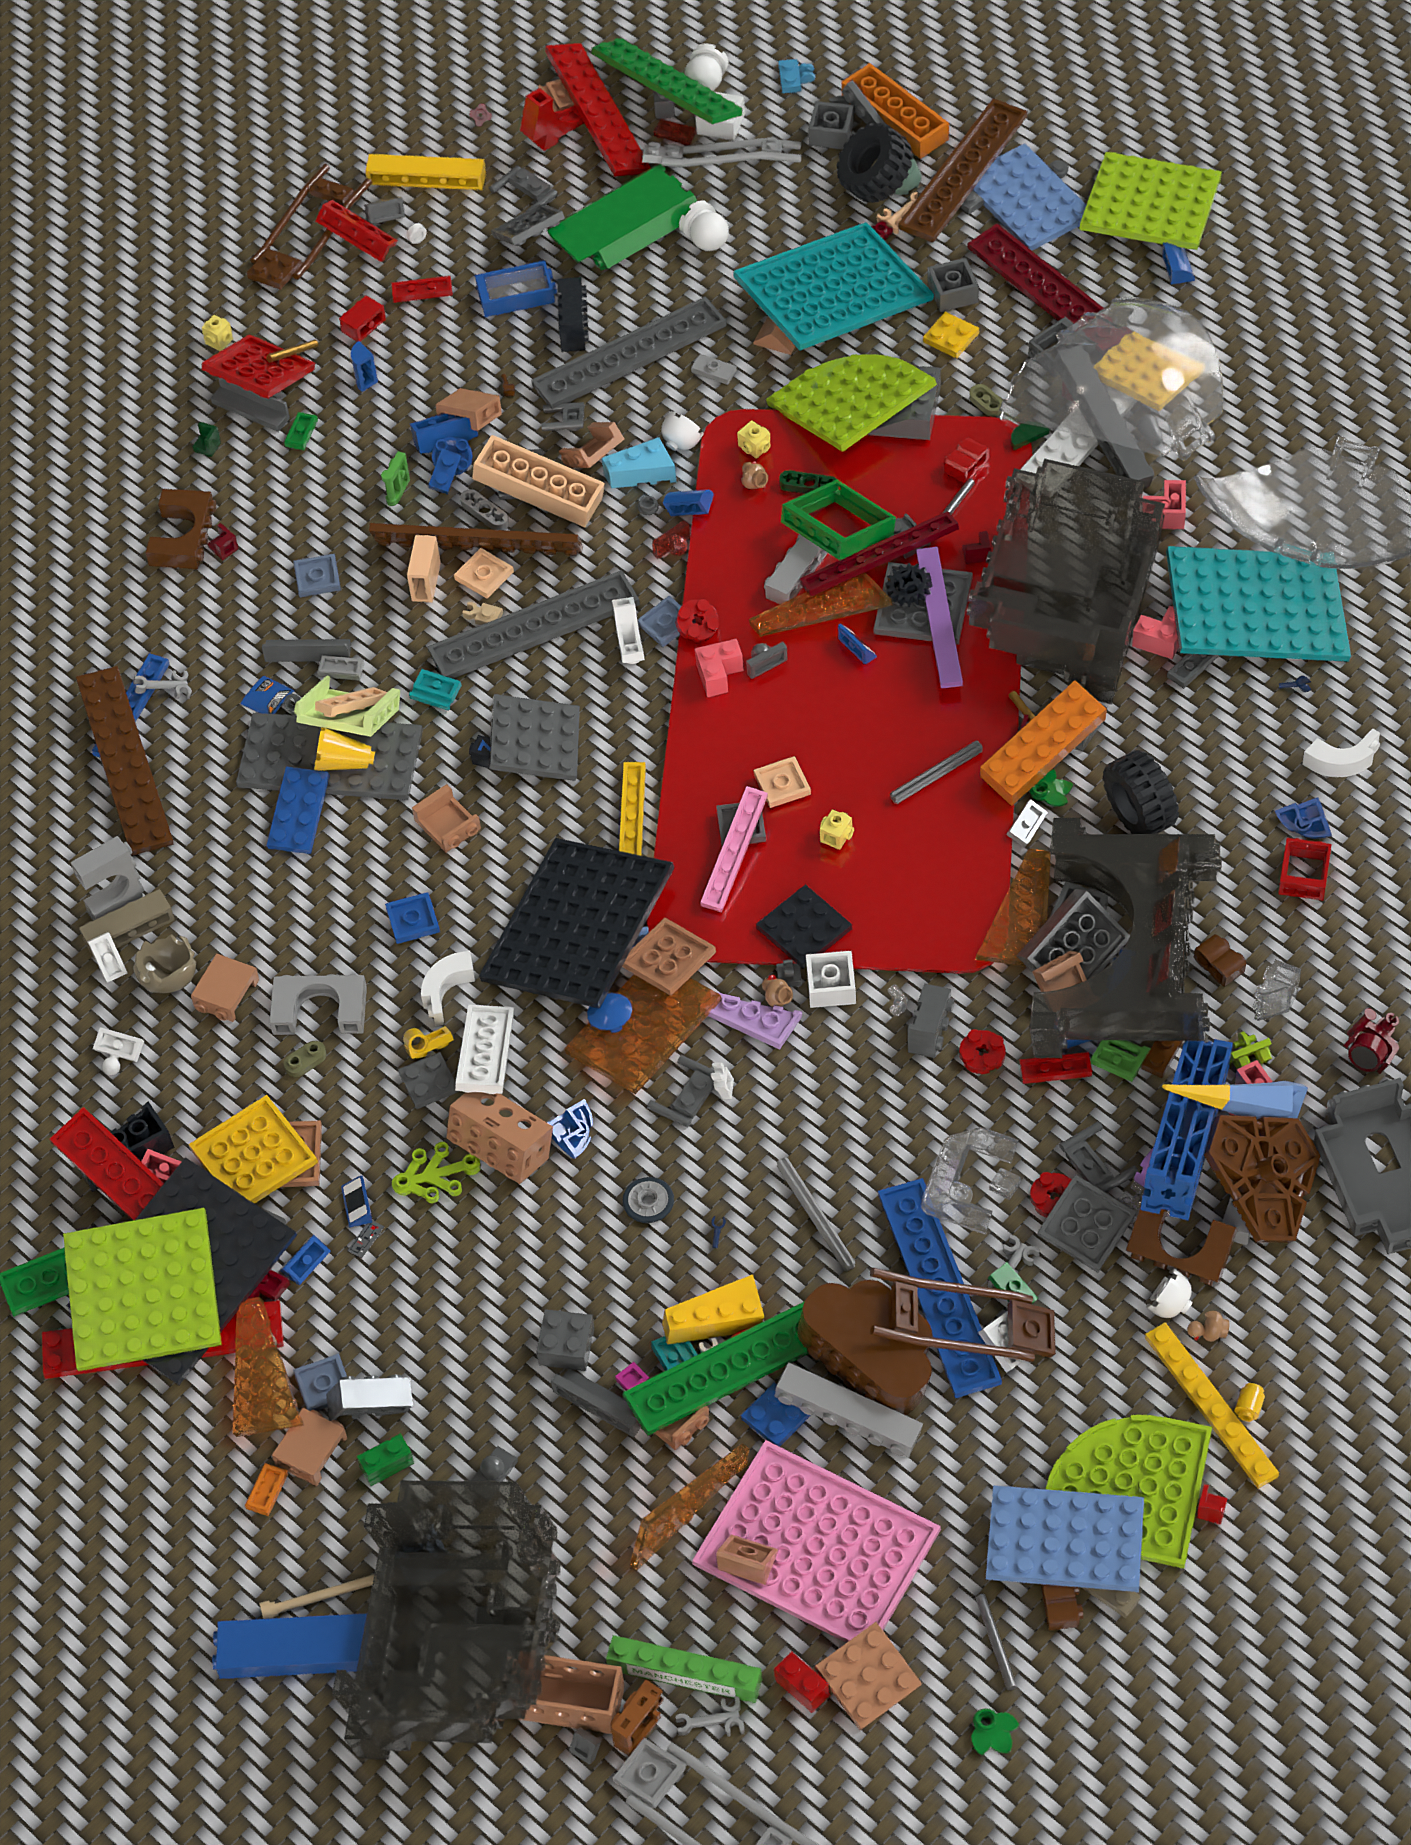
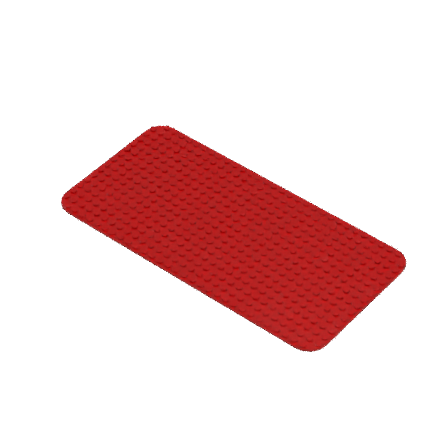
M732 410L717 416L706 426L701 440L696 490H711L714 496L709 513L693 515L683 604L694 599H706L717 611L719 627L709 640L701 643L694 642V640L689 638L685 639L679 635L654 850L655 859L673 862L675 868L647 919L649 932L664 918H667L715 946L716 953L707 962L758 965L783 964V961L792 959L756 929V923L806 884L852 924V930L824 953L851 951L853 969L954 974L974 973L992 965L1003 953L1008 935L1012 838L1006 834L1013 825L1014 805L1011 806L981 778V766L1018 733L1019 709L1009 698V694L1016 691L1020 696L1030 487L1017 481L1016 474L1032 457L1031 443L1016 450L1012 448V432L1019 425L1010 420L996 417L935 415L930 440L867 434L843 452L790 420L779 410ZM751 420L759 426L766 428L770 433L771 447L758 458L745 453L738 446L737 432ZM968 437L989 448L987 462L971 478L975 482L974 486L952 513V516L958 522L959 529L932 541L930 546L923 547H938L941 569L973 573L959 645L956 644L963 686L941 688L932 641L874 634V626L888 562L916 565L918 564L916 554L907 559L901 555L811 597L802 588L788 608L766 598L764 588L766 579L773 575L777 564L784 560L788 549L795 545L799 536L797 532L781 523L782 505L804 494L782 490L779 482V476L782 472L792 470L833 476L894 515L896 519L903 518L904 514L907 513L918 525L942 514L965 484L944 473L943 462L945 457L956 450L960 441H964ZM757 462V464L765 469L768 475V482L764 487L748 489L742 484V467L745 463ZM807 481L804 483V485L808 487L813 486L815 484L812 481ZM836 502L809 514L844 538L871 526ZM987 531L991 545V561L966 564L962 546L979 543V532ZM827 553L815 571L839 560ZM694 616L696 623L701 625L702 619ZM841 623L849 628L877 657L865 665L838 639V625ZM737 639L743 658V671L727 675L728 693L707 697L696 665L695 648ZM784 642L787 646L788 660L751 679L747 674L746 661L752 658V648L759 643L767 644L772 648ZM974 741H978L982 745L983 751L903 801L895 804L891 800L890 793L962 748ZM795 756L809 784L811 794L769 808L767 801L765 802L762 815L766 842L750 843L748 845L722 913L701 906L702 897L722 849L716 806L740 803L746 786L761 791L754 776V770ZM831 810L844 812L852 817L853 835L850 840L845 841L840 850L820 842L822 819L825 816L828 817Z

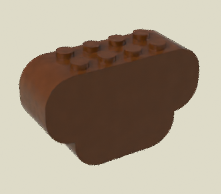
M876 1280L860 1281L850 1289L838 1283H826L816 1288L804 1302L797 1329L799 1340L807 1348L808 1353L814 1359H819L824 1363L831 1374L839 1376L851 1391H856L859 1395L903 1415L911 1413L923 1400L931 1377L932 1367L926 1356L929 1347L908 1344L870 1334L872 1325L892 1329L891 1289ZM918 1313V1332L916 1335L932 1337L930 1324Z

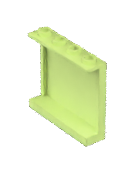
M326 676L303 698L296 702L294 713L297 715V723L371 737L399 710L400 689L392 688L374 706L365 707L364 710L356 709L348 714L341 713L337 714L336 717H326L322 712L315 710V702L348 693L329 689L330 676Z

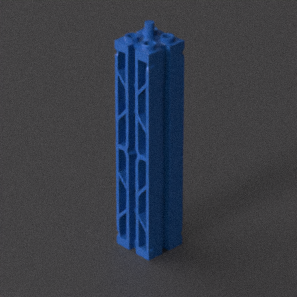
M1187 1033L1172 1085H1226L1233 1043L1214 1039V1043L1211 1041L1205 1043V1037ZM1173 1092L1169 1093L1146 1172L1141 1210L1160 1214L1161 1209L1170 1211L1169 1216L1189 1220L1205 1162L1204 1153L1214 1118L1217 1117L1218 1108Z

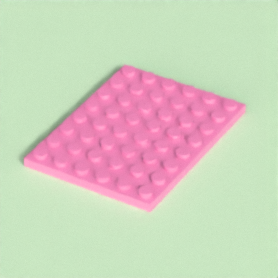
M765 1440L692 1560L694 1566L847 1643L875 1622L884 1630L938 1536L941 1526ZM731 1534L778 1549L766 1585L718 1570L717 1550Z

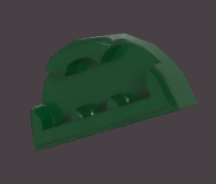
M1038 422L1020 424L1012 432L1011 445L1013 450L1049 435L1050 429Z

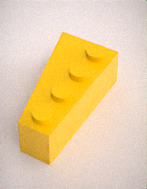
M753 1274L665 1309L662 1326L667 1345L732 1335L762 1323L764 1313Z

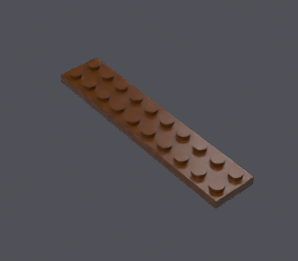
M993 98L898 223V229L934 243L1027 118L1028 111Z
M370 523L369 532L375 541L383 546L399 543L400 546L411 547V544H414L415 535L436 536L437 544L443 549L461 546L463 550H473V547H480L485 551L491 552L494 551V548H498L507 553H513L516 549L523 550L527 554H534L535 551H544L543 553L547 555L564 552L567 556H576L577 553L583 552V544L578 534Z
M118 666L77 676L78 688L125 839L133 852L130 855L133 856L174 845Z

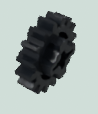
M908 563L905 568L899 565L900 570L893 569V576H887L888 582L885 585L888 597H891L893 603L898 601L899 606L907 603V606L910 607L912 602L919 605L918 600L925 601V594H931L930 588L933 587L931 575L927 573L925 567L920 569L919 564L911 567V564Z

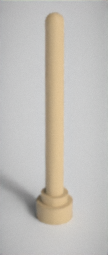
M370 1575L276 1604L275 1601L269 1602V1600L261 1602L259 1604L263 1619H273L278 1616V1613L375 1585L379 1579L377 1575Z

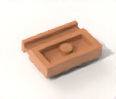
M560 79L548 82L546 86H538V88H541L553 98L554 111H561L575 106Z

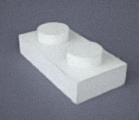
M109 932L87 941L107 983L127 974Z

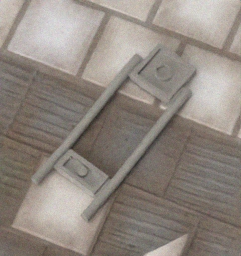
M759 138L692 146H679L676 144L660 146L659 143L650 142L648 145H644L643 162L671 167H690L758 159L800 163L801 155L781 152L782 148L801 149V142L778 140L776 138ZM762 146V150L759 152L682 159L683 154Z
M644 1738L613 1777L616 1784L632 1794L626 1800L627 1805L647 1817L683 1845L701 1844L654 1809L685 1771L687 1765L771 1826L756 1845H792V1841L799 1845H819L777 1818L674 1743H670L665 1752Z

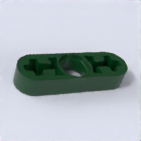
M786 470L779 476L782 490L802 494L819 488V483L821 487L838 480L833 476ZM807 481H812L815 483L813 486L810 487L804 485V483Z

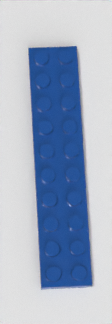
M917 1179L878 1191V1197L908 1276L964 1284L924 1179ZM918 1288V1302L924 1318L930 1324L933 1338L986 1344L978 1334L982 1328L968 1294ZM936 1348L955 1398L1002 1385V1379L992 1355Z

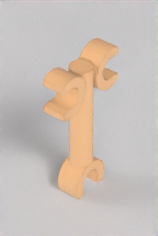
M913 192L910 196L911 201L892 216L891 211L885 208L884 216L877 215V222L885 221L886 225L893 229V233L898 234V223L917 200L918 193Z

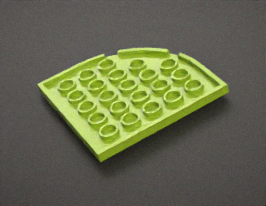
M853 354L807 369L803 374L774 392V394L766 399L769 407L779 410L790 420L843 452L932 389L937 383L934 377L899 358L877 354Z
M1131 1415L1129 1418L1118 1420L1114 1418L1099 1423L1079 1435L1066 1447L1065 1452L1053 1466L1045 1490L1144 1497L1141 1560L1185 1569L1212 1427L1153 1415Z

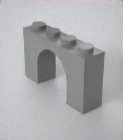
M118 836L71 862L74 874L85 890L108 877L116 875L115 879L107 887L83 900L87 913L93 921L108 912L115 911L127 903L134 902L143 897L142 892H144V888L139 881L140 875L135 869L137 865L130 855L133 852L127 842L123 843Z
M283 975L274 977L270 1026L273 1035H295L297 1014L300 1006L306 1000L315 996H328L339 1003L338 1024L341 1034L364 1033L367 993L364 975Z

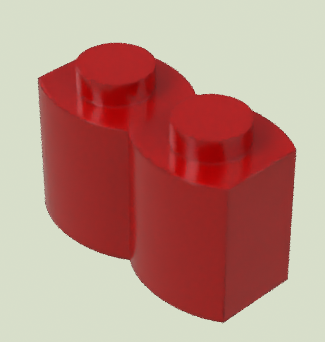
M969 437L964 441H960L956 450L945 457L943 462L944 473L965 483L987 462L989 448Z

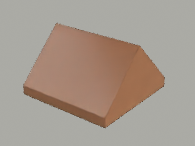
M769 316L753 342L754 345L789 355L792 354L796 347Z
M731 1534L717 1550L718 1570L766 1585L778 1549Z

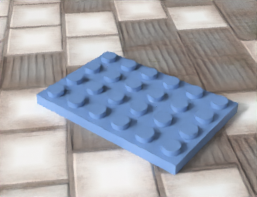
M1025 143L997 157L973 189L984 200V206L1031 251L1079 227L1086 208V204Z
M993 1485L986 1580L1139 1592L1144 1497Z

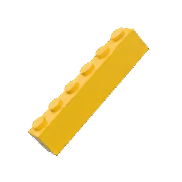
M369 154L365 169L366 178L372 181L371 185L483 190L486 176L484 159Z

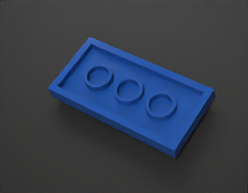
M286 766L268 837V849L311 854L330 777L329 772Z

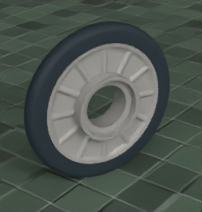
M654 1177L640 1178L626 1188L622 1200L625 1212L638 1222H657L665 1218L672 1210L674 1194L670 1186L661 1179ZM645 1196H652L655 1198V1201L651 1204H644L642 1199Z

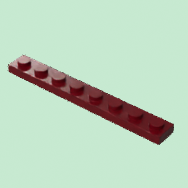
M947 511L799 578L800 585L810 597L958 530V522Z

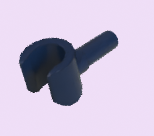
M1300 676L1296 681L1279 683V688L1299 687L1302 692H1309L1311 688L1306 683H1311V681L1306 676Z
M714 1216L712 1218V1225L714 1227L712 1248L718 1249L721 1228L725 1226L726 1219L723 1217V1224L716 1226Z

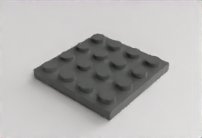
M888 562L874 626V634L932 641L925 601L920 599L918 600L919 605L912 602L911 606L908 607L907 603L899 606L898 601L893 603L891 597H888L885 585L888 582L887 576H893V569L900 570L899 565H902L904 568L907 567V564ZM942 569L955 643L959 645L973 573Z
M494 694L489 769L576 781L580 706Z

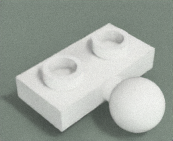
M100 1027L93 1049L110 1055L102 1063L103 1072L107 1075L117 1074L120 1070L119 1058L137 1062L144 1040Z

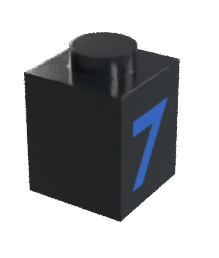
M478 735L475 742L471 743L469 755H471L472 764L489 769L491 738Z

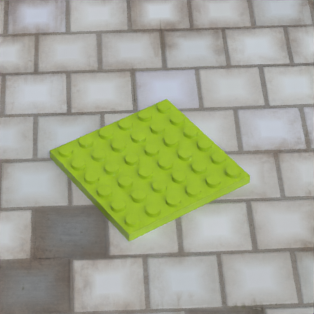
M1106 152L1082 216L1079 230L1158 244L1165 242L1181 248L1198 250L1221 180L1222 171Z
M204 1208L63 1234L76 1368L78 1371L222 1345L207 1216Z

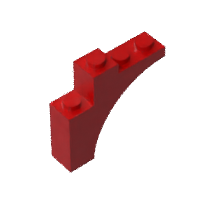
M541 88L525 97L520 131L543 151L558 144L559 137L584 124L575 106L561 111H554L553 98Z

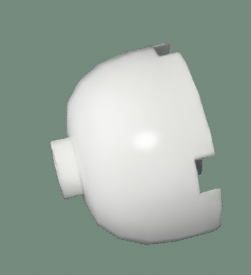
M669 412L661 428L662 436L667 441L666 446L674 451L677 449L690 450L699 442L703 432L699 433L700 428L687 417L681 415L678 418L674 416L676 412Z
M1176 1269L1170 1271L1173 1274L1170 1279L1164 1277L1150 1300L1154 1301L1153 1304H1147L1146 1306L1148 1310L1163 1318L1175 1317L1180 1312L1185 1314L1192 1305V1302L1189 1300L1192 1294L1191 1285L1188 1279Z

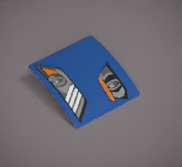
M263 676L249 690L241 704L258 713L275 714L284 703L285 697L292 694L294 690Z

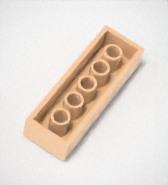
M491 435L473 466V480L582 527H586L603 498L604 482L494 435Z

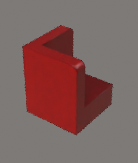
M1204 1484L1198 1505L1197 1518L1222 1524L1228 1498L1208 1493L1209 1485Z

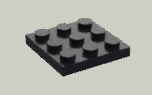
M805 884L756 923V929L804 969L806 967V955L824 953L852 930V924Z

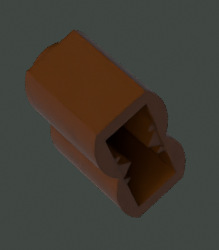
M1214 934L1194 950L1193 957L1196 962L1224 987L1245 972L1247 963L1244 956L1231 949L1229 942L1223 937Z
M1041 1584L1048 1630L1079 1627V1619H1083L1082 1604H1077L1075 1597L1079 1595V1587Z

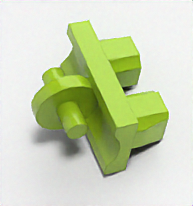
M1244 1031L1238 1033V1041L1233 1042V1046L1235 1049L1242 1047V1049L1231 1053L1229 1064L1234 1063L1235 1067L1239 1069L1251 1063L1248 1056L1253 1054L1260 1065L1272 1059L1268 1048L1272 1044L1270 1039L1267 1038L1251 1045V1042L1257 1040L1254 1034L1248 1036Z

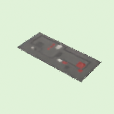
M373 1220L372 1223L366 1224L348 1249V1252L363 1258L384 1226Z

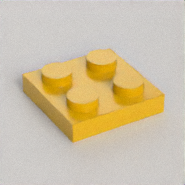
M945 311L923 336V343L957 359L979 334V327Z

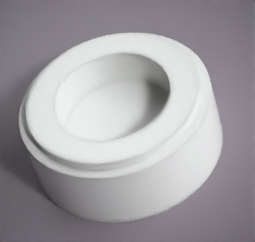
M417 223L408 229L406 236L411 243L417 244L424 240L427 230L422 224Z

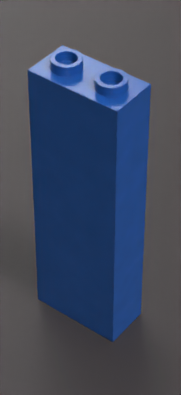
M369 1613L218 1621V1630L213 1632L214 1646H217V1654L212 1656L213 1670H217L220 1679L371 1671L372 1622Z

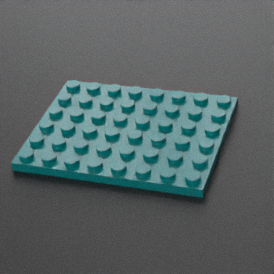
M867 222L734 270L733 274L737 282L799 351L933 300L934 293Z
M1167 547L1166 556L1180 653L1349 662L1351 652L1334 555Z

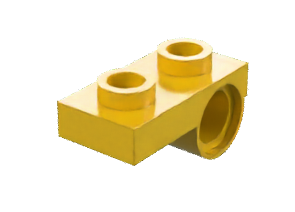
M446 1026L427 1035H424L419 1029L412 1028L407 1030L403 1037L406 1052L412 1059L422 1058L433 1049H442L454 1040ZM421 1037L417 1045H411L414 1038Z

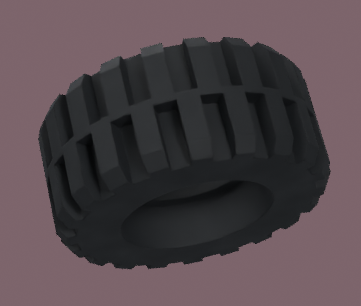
M874 123L866 125L865 128L861 127L857 130L856 134H852L849 137L850 140L847 143L845 142L843 151L839 153L837 176L840 184L863 202L874 203L879 202V200L883 201L887 199V196H892L896 193L895 190L903 185L904 179H907L909 175L908 170L911 169V160L913 159L911 146L902 135L887 124Z
M1133 750L1107 764L1102 776L1104 790L1107 793L1106 796L1119 821L1124 824V827L1133 836H1137L1139 839H1149L1176 823L1179 817L1176 794L1173 792V787L1169 783L1167 775L1151 755L1141 750Z

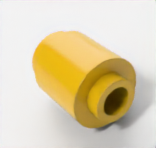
M1247 1383L1241 1389L1235 1407V1413L1241 1420L1251 1422L1258 1419L1265 1398L1263 1394L1264 1389L1261 1386Z

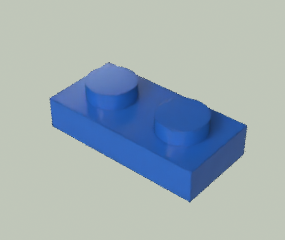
M442 449L428 488L448 495L462 455Z

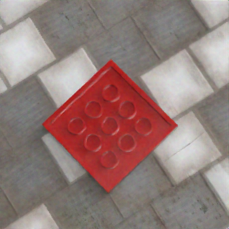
M249 334L202 362L201 370L268 399L314 371L315 362L296 354L274 362H268V354L284 349Z

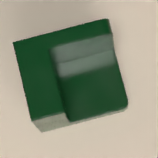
M199 422L200 436L192 446L193 451L212 457L221 444L218 427Z

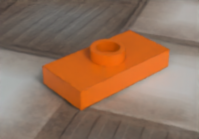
M265 1463L245 1504L246 1509L269 1516L288 1476V1471Z

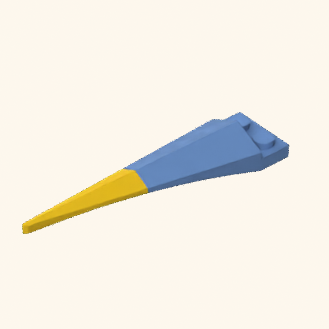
M1288 1081L1237 1085H1162V1088L1167 1091L1238 1116H1255L1256 1119L1262 1117L1298 1118L1308 1089L1303 1084Z

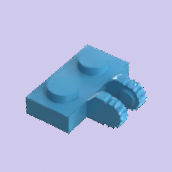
M797 59L778 61L782 93L801 92V84L810 83L815 80L814 66L812 64L802 63L798 67Z

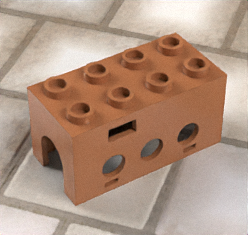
M466 1092L450 1105L446 1138L468 1151L471 1155L484 1161L490 1167L495 1168L508 1178L521 1184L548 1160L553 1126L499 1093ZM488 1098L493 1100L494 1104L485 1106L481 1103V1100ZM501 1110H509L512 1112V1116L502 1117L499 1112ZM526 1121L530 1123L531 1127L522 1129L518 1126V1123Z
M520 1652L518 1661L520 1670L518 1690L517 1688H512L510 1697L515 1719L577 1729L581 1727L584 1730L590 1729L591 1731L612 1734L610 1724L614 1716L620 1712L625 1687L621 1667ZM591 1670L600 1671V1672H602V1673H596V1672H593V1671H591Z

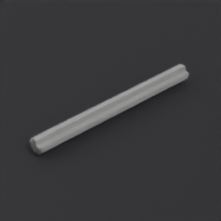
M784 1157L778 1160L777 1168L845 1271L853 1269L855 1267L854 1259L789 1159Z

